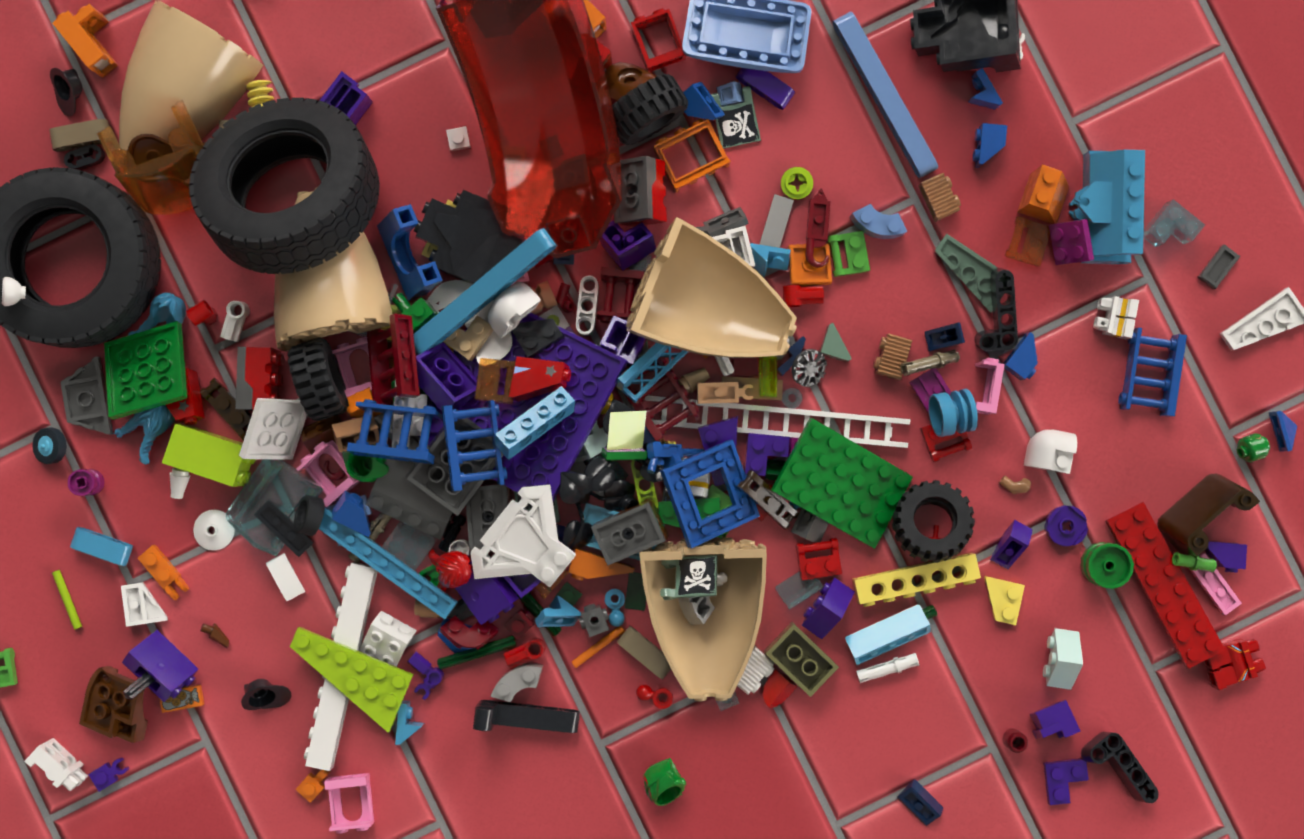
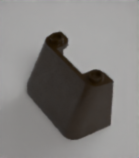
M1209 474L1161 515L1157 525L1162 534L1180 554L1199 556L1209 544L1208 537L1202 529L1230 505L1237 507L1239 510L1247 511L1256 506L1260 500L1251 491L1220 474Z

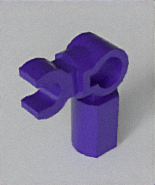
M416 651L407 662L422 675H426L423 679L424 683L418 684L414 690L416 693L419 689H424L426 694L422 699L425 700L430 695L431 688L434 689L442 681L444 672L438 667L433 668L432 664Z

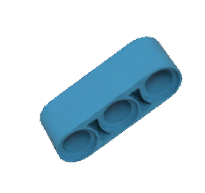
M76 527L70 544L72 549L122 566L127 565L133 549V545L83 527Z

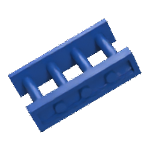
M1135 328L1132 338L1127 339L1130 345L1123 391L1118 399V403L1121 404L1120 409L1128 410L1131 404L1159 408V411H1161L1160 416L1173 417L1176 413L1187 335L1177 334L1173 335L1170 340L1141 336L1142 328ZM1140 344L1168 348L1170 350L1169 358L1163 360L1138 356ZM1137 364L1165 368L1167 371L1166 379L1159 380L1135 376ZM1134 384L1162 388L1164 391L1163 399L1155 400L1132 396Z
M365 399L364 402H356L355 406L363 410L364 415L359 440H356V443L348 442V452L357 456L434 464L435 456L429 452L427 445L432 418L442 419V414L436 411L435 407L424 406L423 409L384 405L376 404V401ZM380 412L384 413L379 442L376 443V446L369 445L367 439L372 413ZM392 414L404 415L399 444L396 445V448L389 447L387 444ZM412 416L424 417L419 447H416V450H409V447H407Z
M494 400L487 401L488 407L460 411L452 409V405L441 406L452 491L462 490V485H465V482L497 478V484L504 485V479H507L506 467H502L501 451L495 445V434L498 432L496 417L500 413L499 406L495 404ZM489 416L491 428L463 432L455 430L454 422H457V419ZM492 436L493 449L461 453V451L457 450V443H460V440ZM493 457L495 459L496 470L469 474L460 472L459 464H462L463 461Z

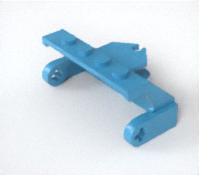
M1145 150L1088 151L1083 155V189L1076 192L1074 199L1069 203V206L1076 205L1078 208L1068 212L1074 220H1088L1094 260L1081 263L1130 264L1131 255L1143 254Z

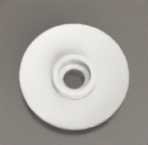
M208 510L196 519L193 532L200 546L207 550H220L232 541L235 527L231 517L225 512ZM211 526L215 529L214 534L209 533Z

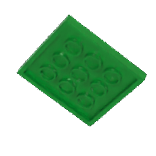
M178 321L104 343L108 417L112 420L188 398L182 324Z

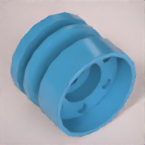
M961 389L959 391H952L950 395L943 392L930 396L928 405L929 417L932 428L938 437L953 435L955 431L964 433L976 430L978 422L977 408L970 390Z

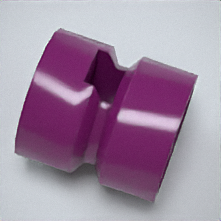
M94 469L76 470L70 474L67 481L69 490L77 496L96 495L101 492L105 484L103 475Z

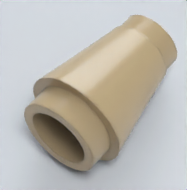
M702 368L682 375L678 383L680 386L683 385L688 393H693L697 389V383H704L710 376L707 370Z

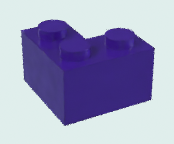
M614 220L597 230L602 247L622 271L656 250L653 234L642 222L627 232H624L617 223H614Z
M747 433L745 474L752 470L757 475L766 476L767 456L788 457L790 437Z
M836 578L830 583L826 582L820 590L822 595L817 597L813 603V608L809 606L803 614L805 620L802 626L820 639H823L843 618L855 591Z

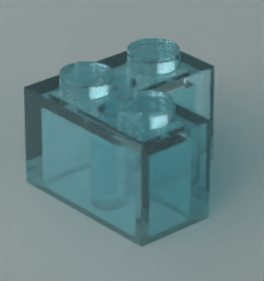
M1173 199L1165 203L1146 226L1143 238L1153 246L1158 247L1164 244L1172 234L1183 244H1186L1195 239L1205 224Z

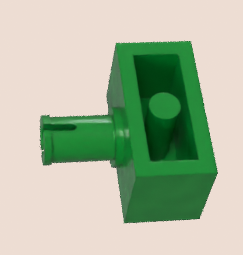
M403 293L396 295L398 299L392 298V302L401 311L402 315L412 316L413 334L438 314L430 302L422 297L412 305L404 297Z

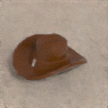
M618 62L610 65L604 72L602 84L605 92L611 98L619 100L630 90L656 76L634 64Z

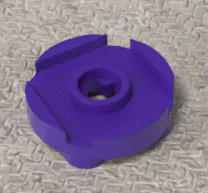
M1062 505L1053 509L1047 516L1044 525L1048 537L1060 546L1077 545L1083 541L1088 532L1085 514L1074 506ZM1070 521L1069 526L1071 529L1063 531L1062 523Z

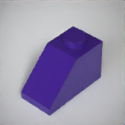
M1014 520L1004 532L990 560L1009 569L1029 546L1033 529Z
M1209 541L1208 547L1204 551L1211 559L1216 560L1218 567L1225 568V572L1238 573V569H1246V544Z

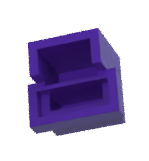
M342 71L320 99V101L341 110L355 125L373 103L370 97L358 88L359 84Z
M613 316L600 342V346L628 361L626 366L631 367L637 361L647 339L626 331L628 328L626 327L627 320Z
M1066 700L1059 701L1030 714L1036 730L1032 731L1036 739L1045 738L1054 733L1057 734L1058 738H1066L1081 732Z

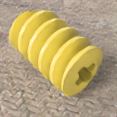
M256 80L246 85L247 90H249L247 97L250 98L248 100L250 107L258 104L263 106L264 102L274 99L273 96L268 95V93L273 92V88L267 87V85L272 83L271 81Z

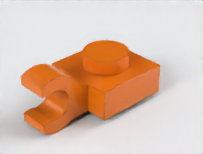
M321 769L316 776L310 773L295 790L311 803L325 788L322 781L331 771Z

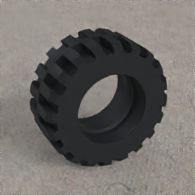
M663 74L662 76L659 75L647 80V82L638 85L635 89L622 96L609 108L607 120L621 143L633 145L658 133L684 113V110L687 109L688 100L674 77L669 74Z
M323 338L294 345L288 352L290 374L292 375L297 396L308 417L315 421L345 413L348 409L347 406H349L344 392L346 387L335 354L332 353L333 350L330 344Z
M933 480L932 483L923 481L918 486L915 484L910 487L909 491L902 495L893 513L894 521L892 528L896 532V541L901 542V548L904 551L908 550L911 553L909 556L913 558L917 556L923 562L932 560L933 563H939L940 560L946 561L951 559L952 556H956L965 547L973 534L972 529L975 525V519L972 518L974 514L973 507H969L968 503L970 501L967 496L963 498L960 495L962 492L960 489L956 488L954 490L950 488L952 484L946 482L942 485L938 480ZM928 504L943 508L952 520L950 533L942 539H931L922 535L914 523V515L918 508Z

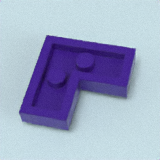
M1083 758L1043 763L1049 805L1071 803L1068 783L1089 780L1087 762Z

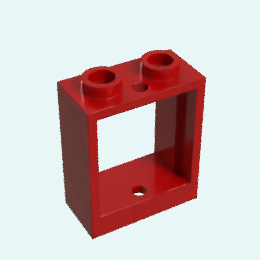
M658 9L653 12V15L647 17L644 15L634 19V22H631V29L647 71L653 72L686 60V55L682 51V41L670 9ZM666 21L676 49L649 59L639 31Z

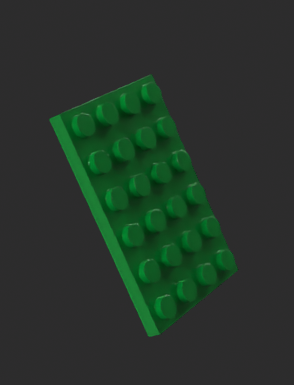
M809 418L771 491L875 549L913 476L817 420Z

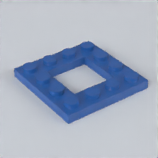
M727 440L660 470L688 548H694L760 517L756 503L737 487L740 481L743 482L746 475L733 440ZM720 468L732 505L701 519L688 482Z

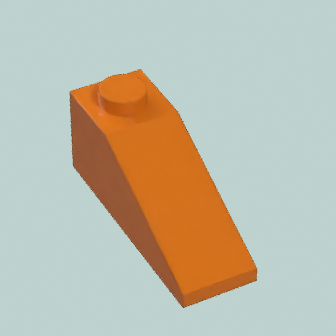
M578 548L575 550L576 556L572 560L568 572L572 574V578L583 581L584 578L591 579L633 573L635 567L618 561L607 565L603 556Z

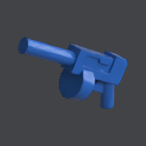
M651 442L647 444L648 459H650L647 472L655 474L657 465H663L666 468L682 461L681 458L691 457L705 450L682 448V444Z

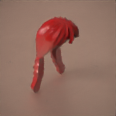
M434 549L429 551L428 556L439 573L438 588L446 593L447 588L454 589L468 583L473 566L468 564L470 561L468 555L459 551H451L439 556L435 553Z

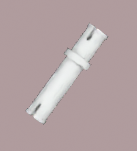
M916 653L900 658L894 657L893 660L857 670L856 672L861 684L888 674L902 673V670L919 666V661Z

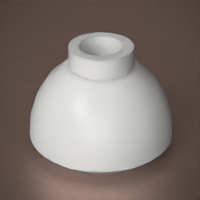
M4 277L2 283V305L11 306L20 299H25L26 286H21L13 278Z

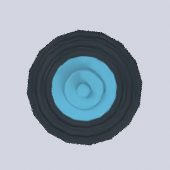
M53 427L40 429L33 438V453L41 463H58L66 454L67 444L64 434L59 429Z

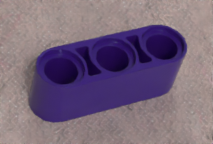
M741 68L735 76L746 87L750 86L753 92L781 110L785 109L795 94V91L768 71Z

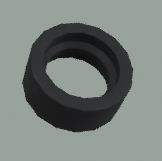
M311 495L303 496L298 504L294 518V530L297 533L308 536L316 534L324 515L323 499Z

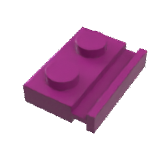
M932 368L909 382L928 415L929 398L932 394L943 392L951 394L937 368Z

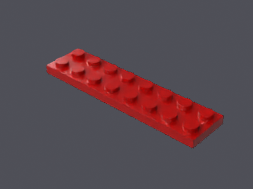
M1141 502L1106 520L1118 545L1126 548L1131 554L1134 563L1133 572L1186 669L1225 651L1222 642L1181 568L1173 565V554L1145 503Z

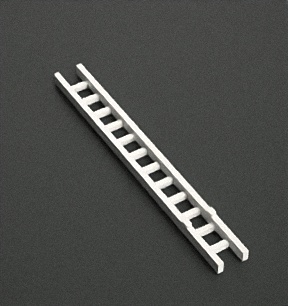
M647 396L645 401L660 402L666 397ZM681 398L673 402L675 404H683L682 410L687 408ZM688 399L690 403L694 401L697 406H703L702 424L686 423L687 418L673 426L698 429L700 426L707 425L708 407L723 408L722 420L728 419L729 408L744 410L742 428L737 427V433L799 438L801 433L788 432L790 414L804 415L803 429L810 416L825 417L824 425L827 427L830 426V418L845 419L843 436L854 443L908 448V443L890 441V437H892L893 428L891 423L909 425L910 419L736 403L697 404V400ZM667 407L662 410L661 420L652 419L655 425H661L666 422ZM749 410L764 412L762 429L747 428ZM769 412L784 413L783 431L768 430ZM850 420L865 421L864 439L849 437ZM871 421L885 423L884 441L869 439Z

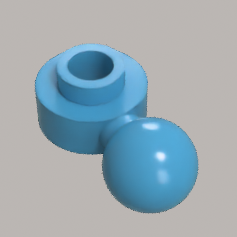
M611 589L605 595V604L612 609L609 615V622L614 627L621 626L625 621V616L620 611V608L624 605L625 596L619 589ZM613 595H617L619 597V601L613 603L611 601V597Z

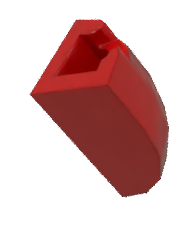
M775 670L764 685V702L768 708H774L783 703L798 686L792 680L788 681L780 671Z

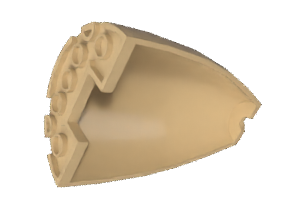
M155 1L140 31L127 66L121 96L119 118L120 151L118 154L126 158L129 143L134 137L141 134H153L174 144L199 142L219 124V120L224 119L247 90L246 85L255 79L263 64L252 55H248L232 41L224 40L225 38L219 35L218 32L200 21L161 1Z
M314 191L298 192L295 205L303 201ZM359 232L360 236L352 244L349 243L350 246L340 254L336 252L337 256L327 262L323 259V264L313 268L309 265V269L296 272L294 269V273L281 274L279 272V274H275L274 324L276 345L279 350L286 352L294 345L346 331L359 334L390 326L389 316L392 315L388 292L377 258L364 232Z
M676 217L666 231L668 234L660 241L654 252L656 258H653L650 264H648L630 308V311L633 313L627 319L626 327L628 328L626 331L653 342L695 354L727 358L785 355L790 346L787 342L788 336L792 337L797 327L794 325L797 317L768 282L739 255L708 234Z
M715 537L694 548H688L685 539H681L677 544H673L672 541L662 542L654 549L650 547L639 552L643 586L654 631L665 658L689 699L705 701L707 697H715L716 701H725L732 697L745 671L755 645L762 617L767 559L766 546L763 544L756 546L755 541L742 539L739 542H735L733 538L722 537L723 539ZM717 555V573L724 572L728 580L722 586H717V596H709L710 602L715 609L704 624L691 625L681 610L678 598L664 600L660 596L662 588L675 589L676 567L666 569L661 564V560H682L683 557Z

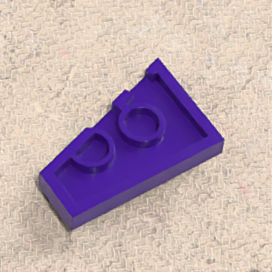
M738 416L698 427L704 450L727 440H733L736 447ZM720 468L711 472L715 486L725 484Z

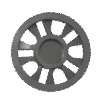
M806 349L799 353L791 369L794 381L805 387L817 385L821 377L824 378L823 375L826 374L824 372L825 366H827L825 356L815 349ZM803 357L805 360L801 364L799 361Z

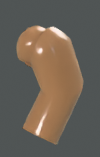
M1005 475L999 481V484L1012 494L1026 493L1030 490L1031 486L1030 480L1026 478L1013 482Z

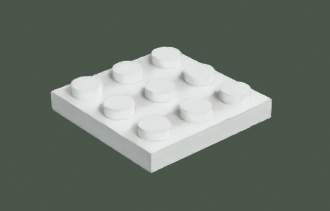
M257 398L239 456L243 459L293 460L307 417L300 400Z

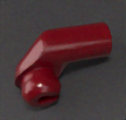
M561 283L556 301L562 311L569 313L575 308L574 303L568 297L571 285Z

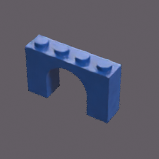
M411 204L392 209L377 225L408 301L425 296L443 281L435 261L419 266L412 255L409 236L411 230L419 222Z

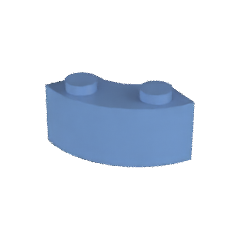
M871 204L850 215L851 221L859 230L874 238L893 239L903 236L907 232L899 213L893 215L882 214L876 211Z

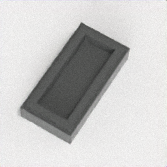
M1225 244L1221 245L1198 278L1212 289H1216L1240 256Z

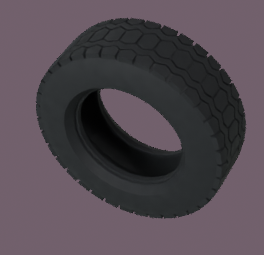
M290 98L277 99V103L275 100L264 102L263 106L258 104L248 108V113L245 110L237 114L235 120L233 118L223 124L224 128L220 127L212 134L213 138L207 140L203 145L204 149H201L197 155V161L194 162L191 170L189 191L192 206L197 217L215 244L230 260L241 267L255 272H266L267 274H279V272L281 274L294 273V269L296 272L309 269V265L313 268L323 264V259L326 262L337 256L336 252L340 254L350 246L349 243L352 244L360 236L359 232L362 233L369 224L368 221L371 220L375 212L374 209H376L379 199L380 183L371 153L361 133L346 114L333 105L320 100L318 102V100L309 98H292L291 100ZM303 158L316 159L327 164L321 184L312 194L296 205L273 213H258L245 208L246 199L252 186L261 176L274 167L288 161Z
M53 167L33 170L9 180L10 183L6 182L0 187V325L26 340L61 348H81L97 345L119 336L120 333L130 328L131 324H134L142 316L141 313H144L149 306V301L152 300L156 291L155 286L158 285L160 276L158 273L161 268V259H159L161 257L160 247L157 244L158 238L150 219L140 205L126 192L106 180L88 172L71 168ZM65 214L86 215L97 225L104 237L107 250L105 271L98 285L84 298L67 305H51L34 291L28 280L25 268L27 247L35 232L47 221ZM3 278H13L21 286H26L25 299H20L11 306H3Z

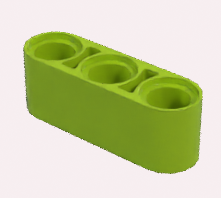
M632 460L631 468L639 504L646 499H653L656 508H658L654 482H650L651 486L648 490H641L639 482L644 478L640 475V471L635 468V460Z

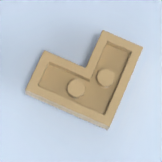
M477 315L466 332L459 328L443 342L468 360L473 361L493 332V329L488 322Z

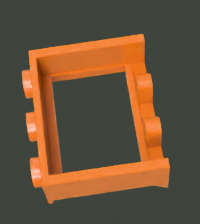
M699 119L692 123V127L686 130L681 128L674 132V136L668 139L663 137L656 141V145H654V152L658 159L665 161V173L675 193L679 192V188L687 184L692 185L699 178L707 174L708 176L714 174L717 169L723 166L729 167L731 163L709 119ZM707 129L720 157L676 179L662 150Z

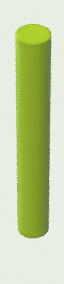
M55 571L52 575L74 630L81 628L82 624L61 571Z

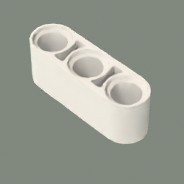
M585 276L580 282L576 329L582 336H589L595 330L599 284L593 276ZM587 281H593L595 288L587 291L584 289V284ZM585 301L593 303V308L590 311L582 309V304ZM588 321L591 323V328L589 331L584 332L580 330V324Z

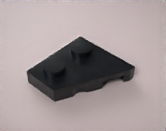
M553 318L521 322L512 330L528 358H533L537 353H541L543 349L549 348L551 344L564 338Z

